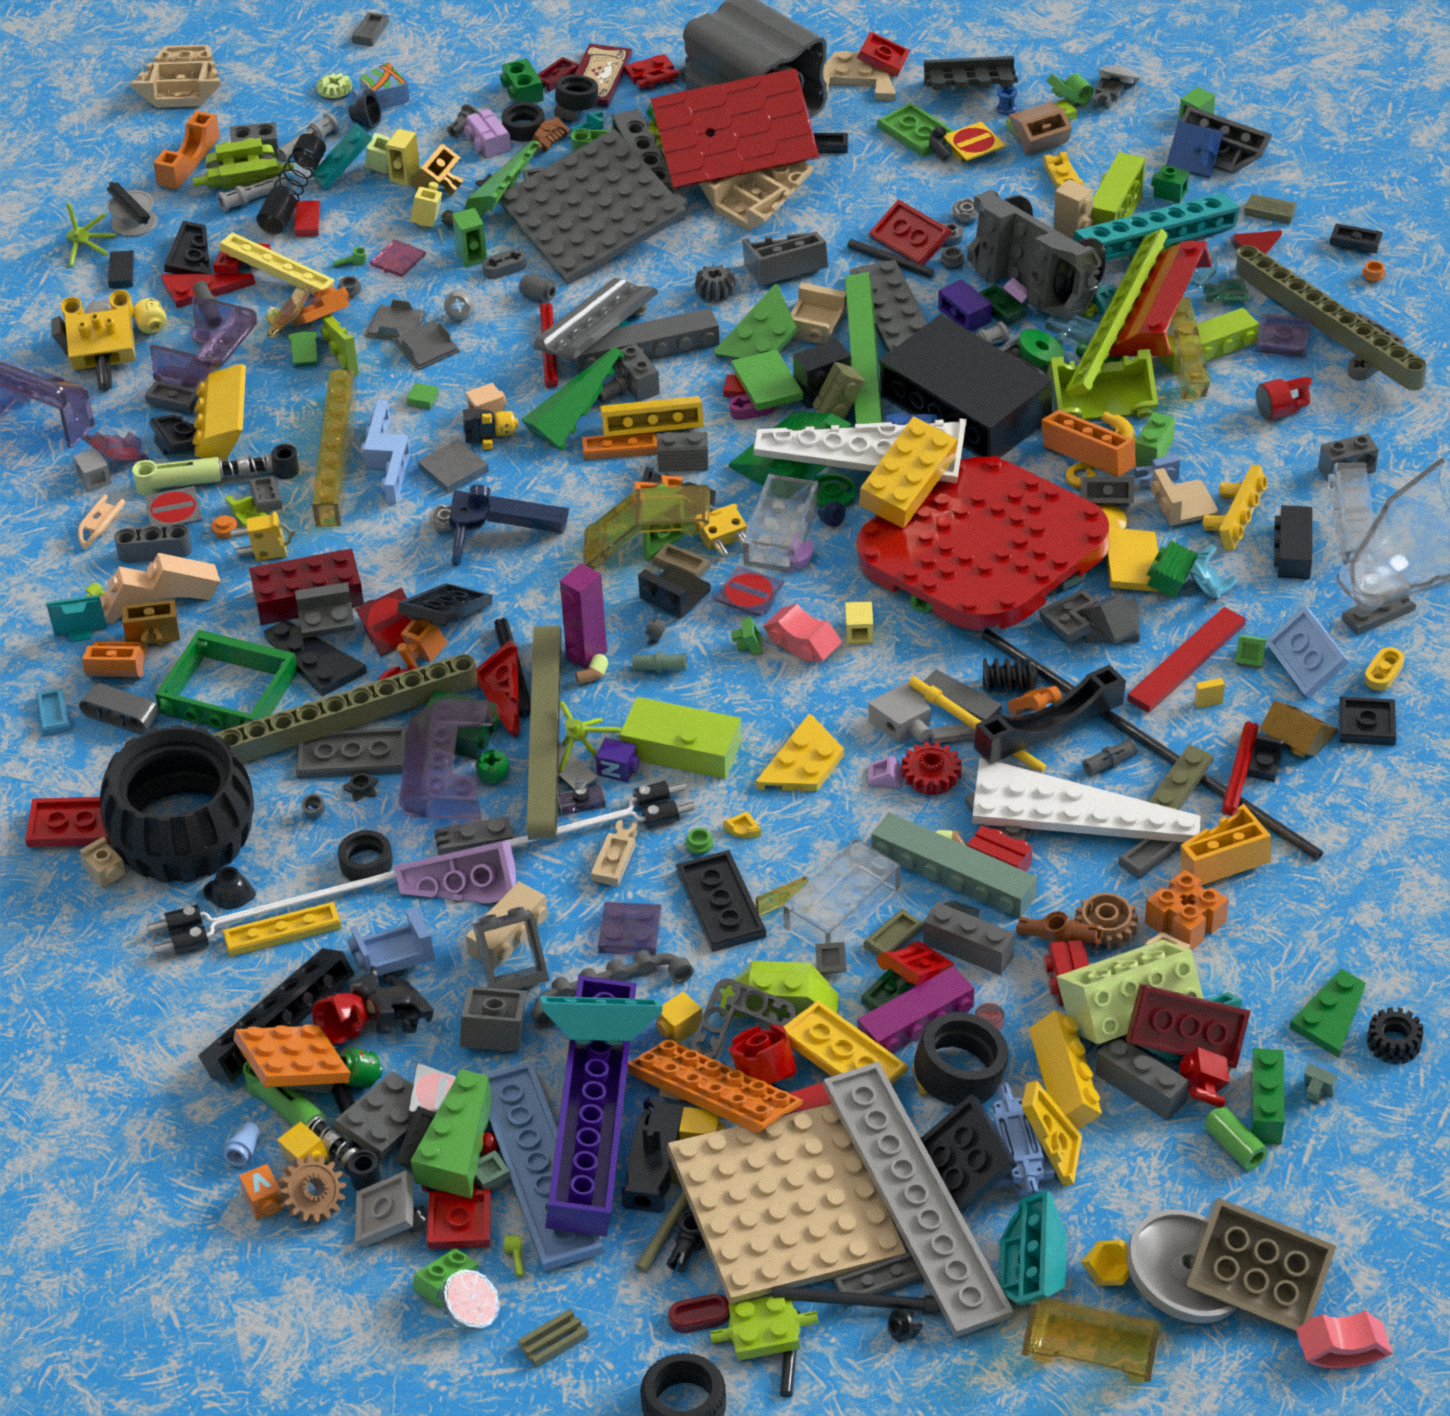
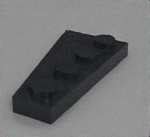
M286 619L263 631L264 638L273 648L295 653L298 673L322 697L367 673L365 664L316 636L303 638L301 628Z

